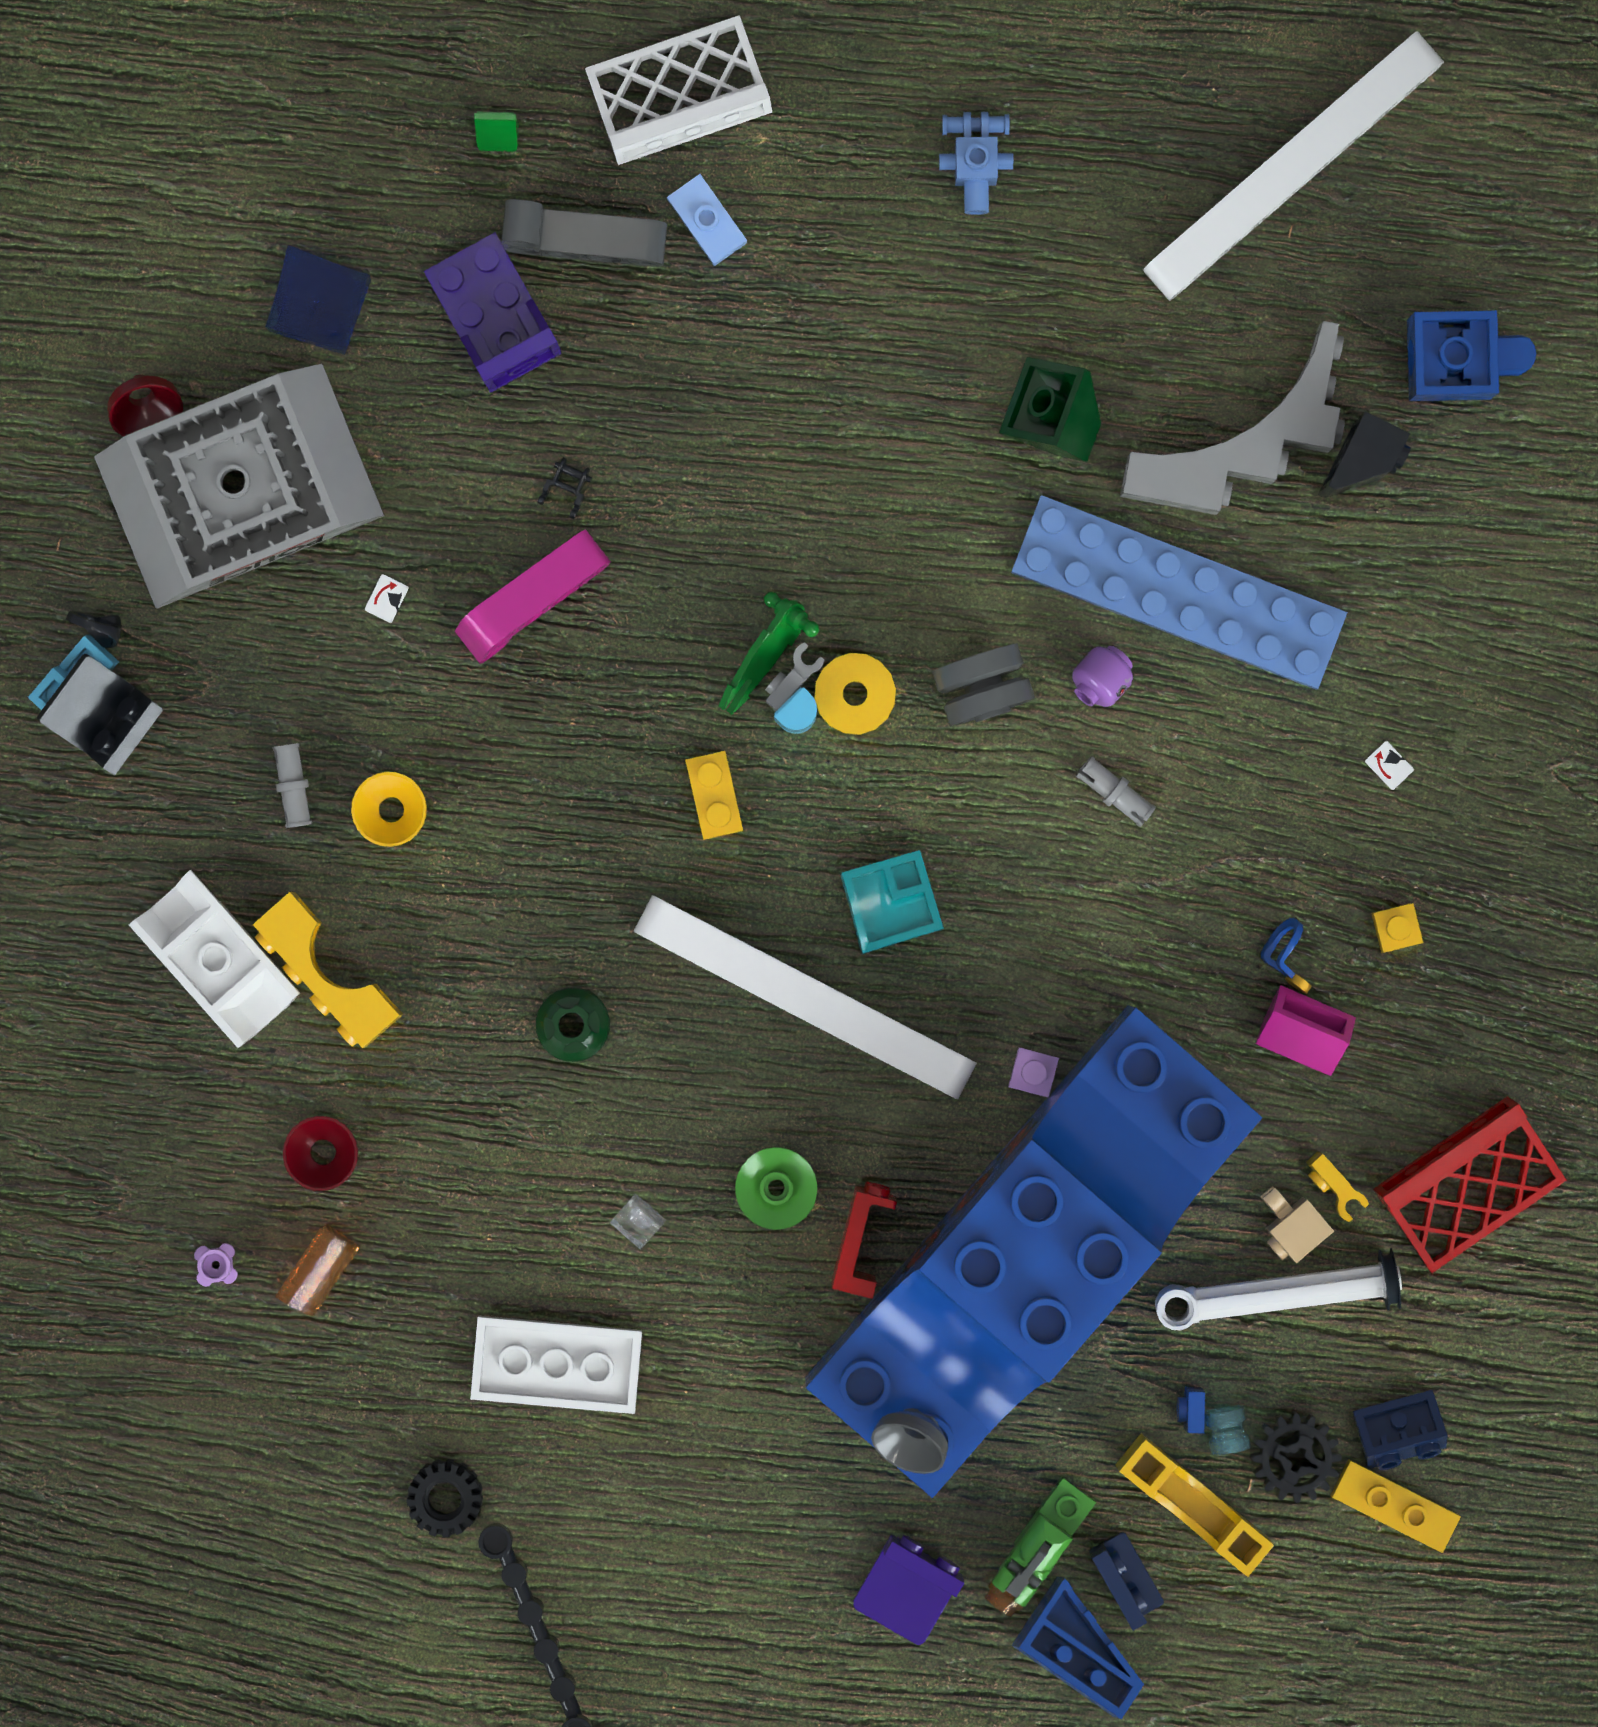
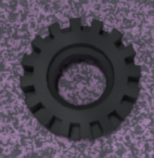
M439 1459L433 1461L430 1465H425L416 1474L408 1489L409 1493L406 1501L407 1507L409 1506L410 1508L409 1515L411 1519L417 1521V1527L420 1530L426 1529L429 1531L428 1535L434 1537L439 1534L442 1535V1538H446L456 1533L458 1535L464 1532L467 1527L473 1524L483 1504L482 1484L477 1480V1474L474 1470L471 1472L467 1469L468 1465L463 1462L461 1464L455 1463L454 1459H447L446 1461ZM443 1482L454 1485L461 1495L460 1506L454 1512L447 1514L436 1511L431 1506L429 1500L431 1489Z

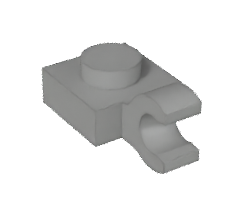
M805 642L800 644L794 651V669L787 676L780 672L765 689L770 694L766 699V703L775 711L802 687L813 673L819 671L824 664L822 657H819L813 665H806L802 662L801 655L808 648Z

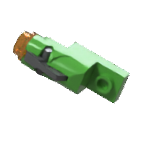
M1062 1476L1015 1539V1547L987 1587L990 1590L986 1594L985 1599L1009 1617H1012L1016 1610L1021 1611L1073 1541L1072 1535L1092 1510L1096 1501Z

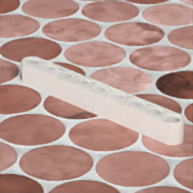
M1418 31L1413 33L1158 254L1143 269L1144 273L1165 297L1171 301L1431 76L1444 61Z
M654 895L651 896L634 929V932L955 1099H959L977 1064L967 1057Z

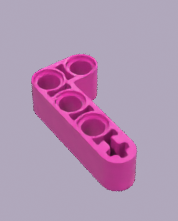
M585 529L476 606L460 621L455 633L479 664H482L504 648L515 634L598 575L611 561Z

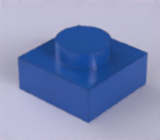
M1185 1387L1184 1397H1178L1177 1422H1184V1429L1187 1433L1204 1434L1205 1391L1201 1387Z

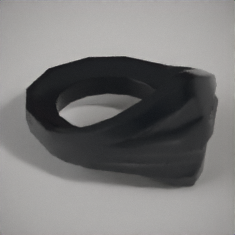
M70 610L66 616V620L85 628L103 648L108 649L117 646L118 639L121 638L122 625L118 615L98 617Z

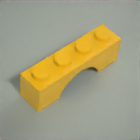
M289 892L253 924L259 931L255 938L269 954L276 951L283 958L286 964L282 966V969L294 983L299 985L304 982L314 993L309 999L324 1016L331 1012L341 1025L336 1029L352 1047L358 1043L362 1048H365L398 1020L403 1013L377 984H371L362 988H346L332 982L324 975L315 957V939L322 922L295 892Z
M1142 1433L1115 1464L1120 1473L1149 1497L1159 1502L1182 1520L1245 1576L1249 1577L1274 1546L1265 1534Z

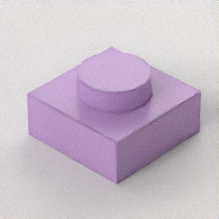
M1018 1047L1008 1087L1049 1098L1059 1058Z

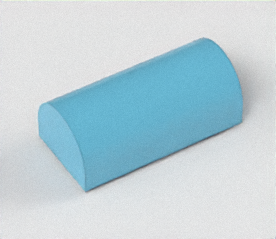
M800 687L774 713V720L782 729L789 733H804L815 723L817 716L816 701L804 687Z

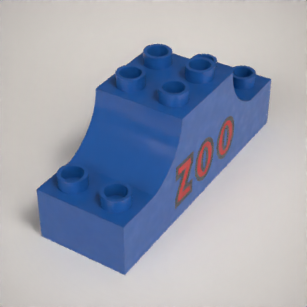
M1127 1005L1049 1095V1098L1041 1104L805 1376L806 1389L872 1446L871 1436L878 1421L887 1414L914 1408L934 1417L948 1443V1452L944 1465L940 1470L928 1474L913 1473L898 1468L933 1498L991 1430L1018 1403L1040 1385L1051 1382L1162 1254L1165 1240L1186 1208L1263 1117L1140 1010Z

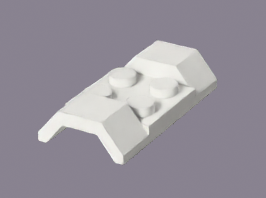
M192 870L188 871L177 885L153 907L129 924L133 931L237 1048L258 1034L300 994L298 989L274 964V961L221 901H218Z

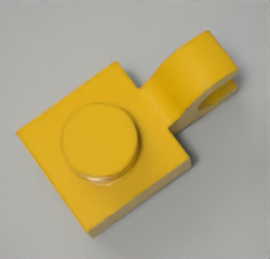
M1317 1151L1306 1161L1307 1165L1312 1169L1308 1174L1312 1182L1323 1193L1330 1189L1336 1195L1335 1207L1342 1219L1348 1222L1353 1220L1345 1208L1349 1200L1356 1199L1365 1208L1369 1205L1367 1198L1353 1189L1351 1184L1323 1153Z

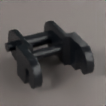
M563 457L560 463H555L554 467L557 468L553 480H546L542 489V495H540L537 504H544L551 487H560L577 497L574 502V508L569 515V518L575 519L585 498L584 494L581 493L586 481L590 483L592 477L588 476L590 468L587 467L582 472L566 465L567 458ZM562 472L580 480L577 488L559 481Z

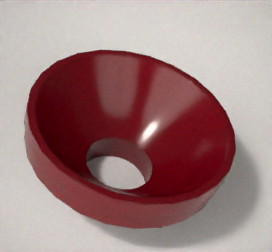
M135 375L133 378L123 382L111 394L107 403L108 418L112 428L124 437L182 413L183 402L177 388L170 381L158 376ZM140 388L151 389L150 394L144 398L134 399L130 397L134 390Z
M329 1116L307 1118L293 1127L286 1137L283 1146L285 1168L291 1178L304 1188L313 1191L334 1189L349 1179L358 1162L357 1141L352 1131L338 1119ZM318 1140H328L335 1147L336 1155L329 1164H320L312 1156V1147Z

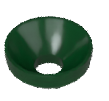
M578 987L564 988L549 995L540 1006L536 1017V1033L543 1048L555 1058L567 1062H578L595 1055L604 1046L610 1032V1017L603 1001L594 993ZM576 1013L582 1018L584 1028L579 1036L569 1038L561 1033L559 1022L563 1015Z

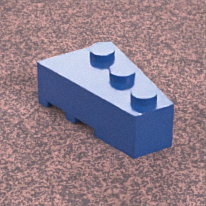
M1056 1577L1011 1646L1111 1716L1122 1719L1144 1686V1683L1098 1625L1097 1620L1072 1590L1073 1588L1063 1577Z

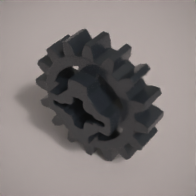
M1292 1411L1290 1421L1288 1422L1278 1414L1275 1416L1277 1426L1272 1428L1264 1423L1262 1428L1267 1434L1265 1438L1254 1437L1253 1442L1260 1447V1452L1250 1454V1459L1261 1463V1466L1257 1467L1253 1473L1256 1478L1267 1477L1262 1485L1267 1492L1275 1486L1277 1487L1276 1497L1279 1500H1283L1287 1493H1291L1295 1503H1300L1302 1493H1306L1312 1500H1315V1489L1318 1486L1326 1491L1330 1489L1325 1481L1327 1476L1338 1477L1339 1475L1331 1467L1332 1462L1342 1460V1456L1339 1453L1331 1452V1448L1339 1443L1336 1437L1325 1438L1324 1436L1330 1428L1325 1423L1315 1428L1316 1418L1311 1414L1305 1418L1304 1422H1301L1300 1416L1296 1411ZM1295 1430L1293 1437L1284 1441L1276 1440L1282 1434ZM1314 1436L1321 1445L1322 1459L1315 1456L1311 1447L1314 1442L1312 1439ZM1300 1448V1452L1310 1463L1296 1461L1292 1467L1290 1460L1281 1451L1296 1453ZM1269 1455L1278 1459L1281 1466L1278 1478L1270 1468ZM1309 1473L1315 1474L1310 1480L1297 1484L1300 1477Z

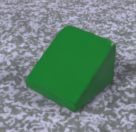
M477 111V113H474L478 150L517 151L519 122L514 112Z

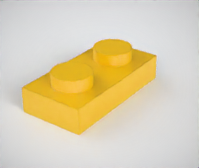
M726 751L686 759L703 840L742 832L743 827Z

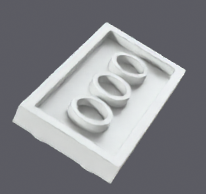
M478 1316L470 1399L635 1414L642 1330Z

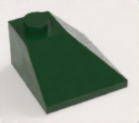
M1027 357L999 434L1057 456L1087 462L1101 426L1091 372L1085 368Z

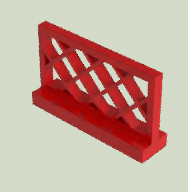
M1508 1096L1373 1189L1431 1273H1434L1567 1181L1526 1119L1527 1116L1521 1106ZM1520 1127L1527 1137L1524 1153L1504 1151L1507 1135ZM1495 1143H1497L1496 1149L1489 1148ZM1533 1147L1540 1157L1531 1156ZM1481 1153L1494 1155L1490 1177L1470 1174L1473 1159ZM1502 1157L1522 1160L1517 1182L1498 1179ZM1530 1162L1545 1164L1552 1175L1538 1186L1525 1184ZM1463 1166L1462 1173H1461V1172H1455L1456 1170H1458L1459 1168H1461V1167ZM1446 1177L1460 1179L1456 1201L1436 1197L1439 1182ZM1468 1180L1488 1183L1484 1205L1464 1202ZM1496 1185L1516 1188L1513 1203L1505 1209L1492 1207ZM1427 1190H1429L1428 1196L1421 1195ZM1524 1190L1530 1191L1523 1196ZM1413 1200L1427 1202L1422 1224L1407 1222L1400 1209ZM1434 1204L1454 1207L1450 1229L1430 1225ZM1462 1208L1482 1212L1480 1225L1472 1232L1458 1230ZM1490 1213L1497 1214L1489 1219ZM1412 1229L1421 1230L1419 1239ZM1428 1232L1448 1235L1446 1249L1432 1259L1425 1249ZM1456 1236H1457V1237H1463L1462 1239H1460L1459 1241H1457V1242L1455 1243V1241H1456Z

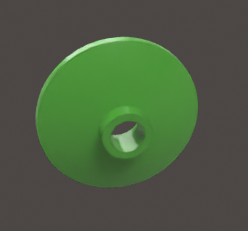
M782 1147L766 1148L754 1153L741 1166L735 1184L736 1199L744 1215L754 1224L772 1230L786 1229L800 1223L811 1212L817 1197V1179L811 1165L797 1152ZM780 1180L783 1182L785 1189L780 1195H773L769 1191L768 1186L771 1181Z

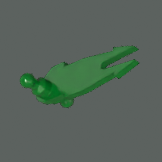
M768 592L764 596L765 605L773 608L776 616L766 630L763 629L748 651L731 684H727L718 705L722 710H725L731 702L726 711L733 715L750 698L749 694L774 666L787 645H793L801 633V629L808 637H814L818 634V624L808 619L804 606L797 600L780 599L775 592Z

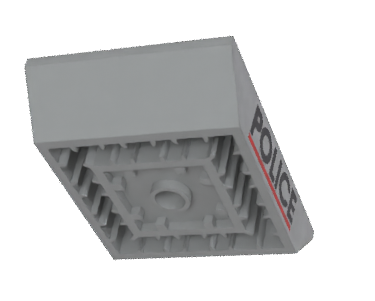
M323 364L278 373L128 434L94 456L156 609L384 516ZM231 471H240L245 477L244 488L235 494L226 492L223 487L225 475Z

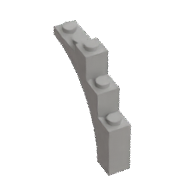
M1323 321L1318 326L1310 356L1294 387L1278 407L1254 427L1224 443L1194 452L1167 455L1130 452L1126 461L1120 497L1217 515L1221 511V505L1228 507L1233 482L1226 481L1227 476L1272 484L1277 480L1278 474L1284 475L1286 471L1289 451L1282 450L1283 445L1328 453L1333 449L1334 443L1340 444L1345 420L1339 419V407L1324 405L1325 400L1331 401L1333 398L1336 377L1330 376L1333 360L1339 361L1343 348L1344 336L1337 335L1339 324Z

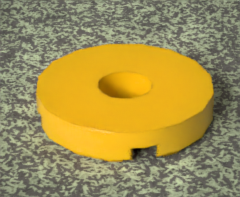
M848 653L834 658L822 669L816 681L814 699L819 715L830 727L845 734L861 735L876 730L888 719L895 705L896 688L891 673L881 661L867 654ZM853 682L862 684L867 691L866 700L858 706L848 704L843 697L844 688Z

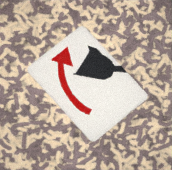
M382 574L365 607V611L392 623L409 587Z
M1385 741L1365 760V763L1391 790H1394L1414 771L1413 767L1388 741Z

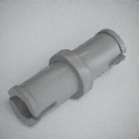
M299 743L272 747L279 778V784H275L276 791L281 792L286 828L312 824L305 789L309 787L308 779L303 777Z
M1093 756L1089 757L1075 776L1104 797L1103 803L1108 807L1114 805L1133 820L1138 827L1144 824V820H1148L1156 808L1155 805L1150 804L1128 786L1129 781L1123 776L1118 778L1096 761Z

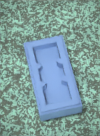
M701 174L667 197V201L713 266L747 244V239Z

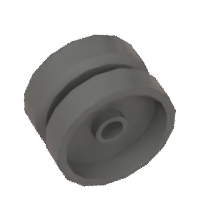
M1017 643L986 651L932 671L938 692L946 694L964 689L966 693L949 700L943 707L950 727L973 720L976 722L984 721L1012 711L1011 708L1035 699L1029 678L1017 677L1003 681L1001 677L1019 670L1024 663Z

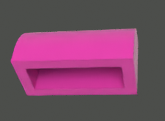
M1280 985L1263 1020L1255 1044L1331 1076L1350 1044L1356 1017Z

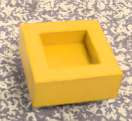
M1414 903L1371 913L1381 953L1423 943Z

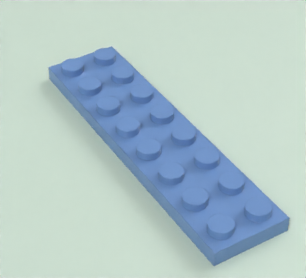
M1042 495L1039 498L1011 571L1012 574L1315 690L1320 686L1348 613Z

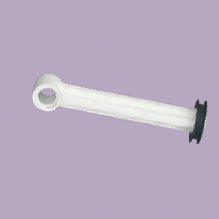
M1390 1248L1389 1255H1382L1381 1250H1378L1379 1262L1376 1265L1200 1288L1172 1284L1159 1291L1155 1299V1309L1161 1323L1171 1330H1183L1202 1320L1378 1297L1384 1298L1387 1311H1389L1390 1304L1397 1303L1398 1308L1401 1309L1400 1290H1402V1281L1399 1266H1396L1394 1252ZM1175 1297H1180L1188 1303L1186 1312L1179 1317H1171L1165 1312L1167 1302Z

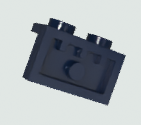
M1433 1390L1353 1411V1418L1365 1452V1463L1368 1469L1378 1467V1470L1392 1469L1402 1463L1401 1460L1415 1456L1420 1460L1433 1458L1442 1452L1441 1449L1447 1447L1448 1435Z
M1120 1532L1088 1551L1131 1629L1134 1631L1147 1623L1144 1615L1163 1605L1164 1600L1127 1534Z

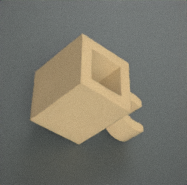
M1273 1186L1260 1196L1278 1217L1265 1229L1272 1236L1267 1241V1244L1282 1261L1289 1256L1292 1261L1298 1263L1334 1232L1313 1205L1304 1197L1290 1206Z

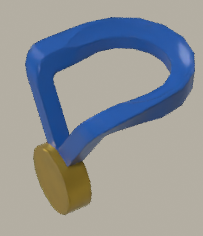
M1289 918L1281 923L1271 934L1260 956L1266 964L1286 976L1285 980L1291 986L1307 994L1312 986L1295 974L1284 963L1285 959L1297 945L1303 932L1302 923L1296 918ZM1294 929L1292 938L1280 952L1277 961L1271 959L1270 956L1281 938L1288 931Z

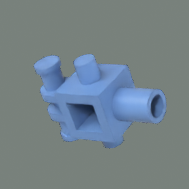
M963 112V117H947V115H942V136L947 135V133H963V137H956L955 153L939 154V170H955V186H964L965 214L982 215L989 213V186H996L998 170L1013 169V153H998L997 137H989V133L1009 135V114H1004V116H988V112H981L980 117L971 118V112ZM971 132H980V137H971Z

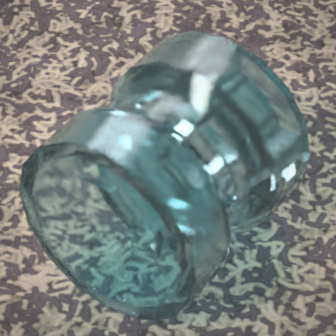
M1226 1406L1205 1411V1425L1210 1428L1212 1435L1208 1441L1211 1455L1237 1453L1251 1448L1249 1435L1244 1432L1243 1422L1246 1420L1244 1406Z

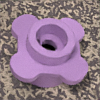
M224 1243L219 1248L211 1249L207 1246H201L195 1251L194 1258L198 1261L197 1268L199 1272L197 1281L200 1285L207 1287L212 1283L220 1281L231 1284L236 1280L238 1272L233 1268L232 1257L235 1255V1249L232 1245ZM214 1261L219 1262L220 1266L218 1269L213 1268L212 1263Z

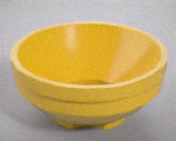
M382 772L367 778L358 787L352 800L351 813L357 830L364 838L380 846L394 847L412 840L419 833L426 819L427 804L421 788L415 781L397 772ZM388 798H397L403 804V816L396 822H387L381 817L380 806Z

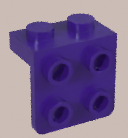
M891 1534L857 1592L853 1605L862 1614L914 1644L921 1645L928 1638L951 1596L957 1597L964 1585L963 1575L958 1573L961 1568L945 1557L939 1556L936 1560L923 1552L925 1547L906 1535L899 1539Z

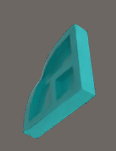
M920 850L840 874L861 955L944 929Z

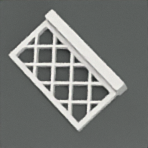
M740 15L585 68L618 165L772 113L770 96L761 77ZM736 30L739 43L733 55L713 47L719 35ZM690 45L702 50L694 68L675 61L680 48ZM742 51L744 53L746 61L739 59ZM709 54L728 62L720 80L700 72ZM654 59L664 64L655 82L636 74L641 62ZM737 66L751 73L754 84L738 89L726 84L733 68ZM670 67L689 75L681 94L662 85ZM615 72L625 77L617 94L614 95L600 88L597 77ZM696 79L716 87L710 99L698 102L687 97ZM631 81L651 89L642 107L623 99ZM722 91L727 92L726 94L720 95ZM657 92L677 100L670 113L659 115L649 110ZM604 99H607L612 102L609 109L607 108ZM683 104L688 105V107L681 109ZM619 105L638 114L632 126L615 131L612 118ZM644 117L650 119V120H647V121L642 122L643 119H644Z

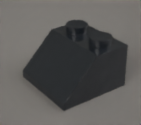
M1365 411L1354 421L1318 495L1328 498L1379 481L1387 474H1394L1397 469L1400 470L1411 450V447L1405 444L1410 433Z

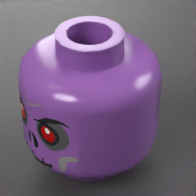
M1099 646L1091 649L1074 668L1072 673V679L1077 687L1074 690L1076 696L1084 704L1091 707L1094 704L1103 707L1112 706L1133 682L1132 662L1121 650L1114 646H1108L1107 648Z

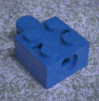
M1497 310L1414 312L1407 319L1409 401L1491 400L1499 394V376H1519L1532 367L1537 354L1535 345L1530 338L1523 335L1498 336ZM1444 325H1453V327H1444Z

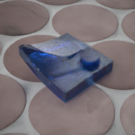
M288 245L278 288L265 327L270 332L345 355L370 285L371 277L369 274L333 263Z

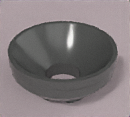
M908 1408L883 1416L878 1421L871 1436L872 1444L880 1456L905 1471L920 1474L933 1473L940 1470L946 1460L948 1443L939 1428L938 1422L934 1417L926 1415L918 1409Z

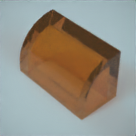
M325 1224L319 1229L275 1297L304 1314L315 1316L361 1246L328 1224Z

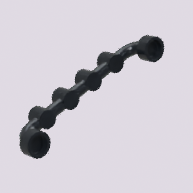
M500 1523L486 1526L479 1537V1548L486 1557L499 1559L503 1567L502 1580L507 1586L512 1588L519 1605L518 1618L523 1624L528 1626L535 1642L534 1656L539 1662L544 1664L551 1680V1696L555 1700L560 1701L566 1719L561 1727H593L592 1722L582 1715L575 1697L576 1681L571 1674L564 1671L558 1657L560 1643L556 1637L549 1635L542 1619L544 1612L543 1603L540 1599L533 1597L526 1581L528 1574L527 1565L522 1560L517 1559L513 1551L511 1531Z

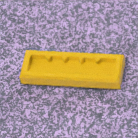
M1348 1459L1330 1495L1332 1498L1441 1553L1444 1552L1461 1518L1459 1514Z

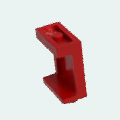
M866 1181L864 1188L855 1186L831 1281L832 1289L873 1299L877 1284L875 1275L856 1271L854 1268L870 1206L878 1205L894 1210L896 1208L897 1199L894 1195H890V1187Z

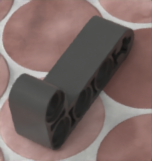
M510 199L505 201L501 243L504 250L517 254L659 267L664 265L667 223L642 218L544 209L543 205L538 202Z

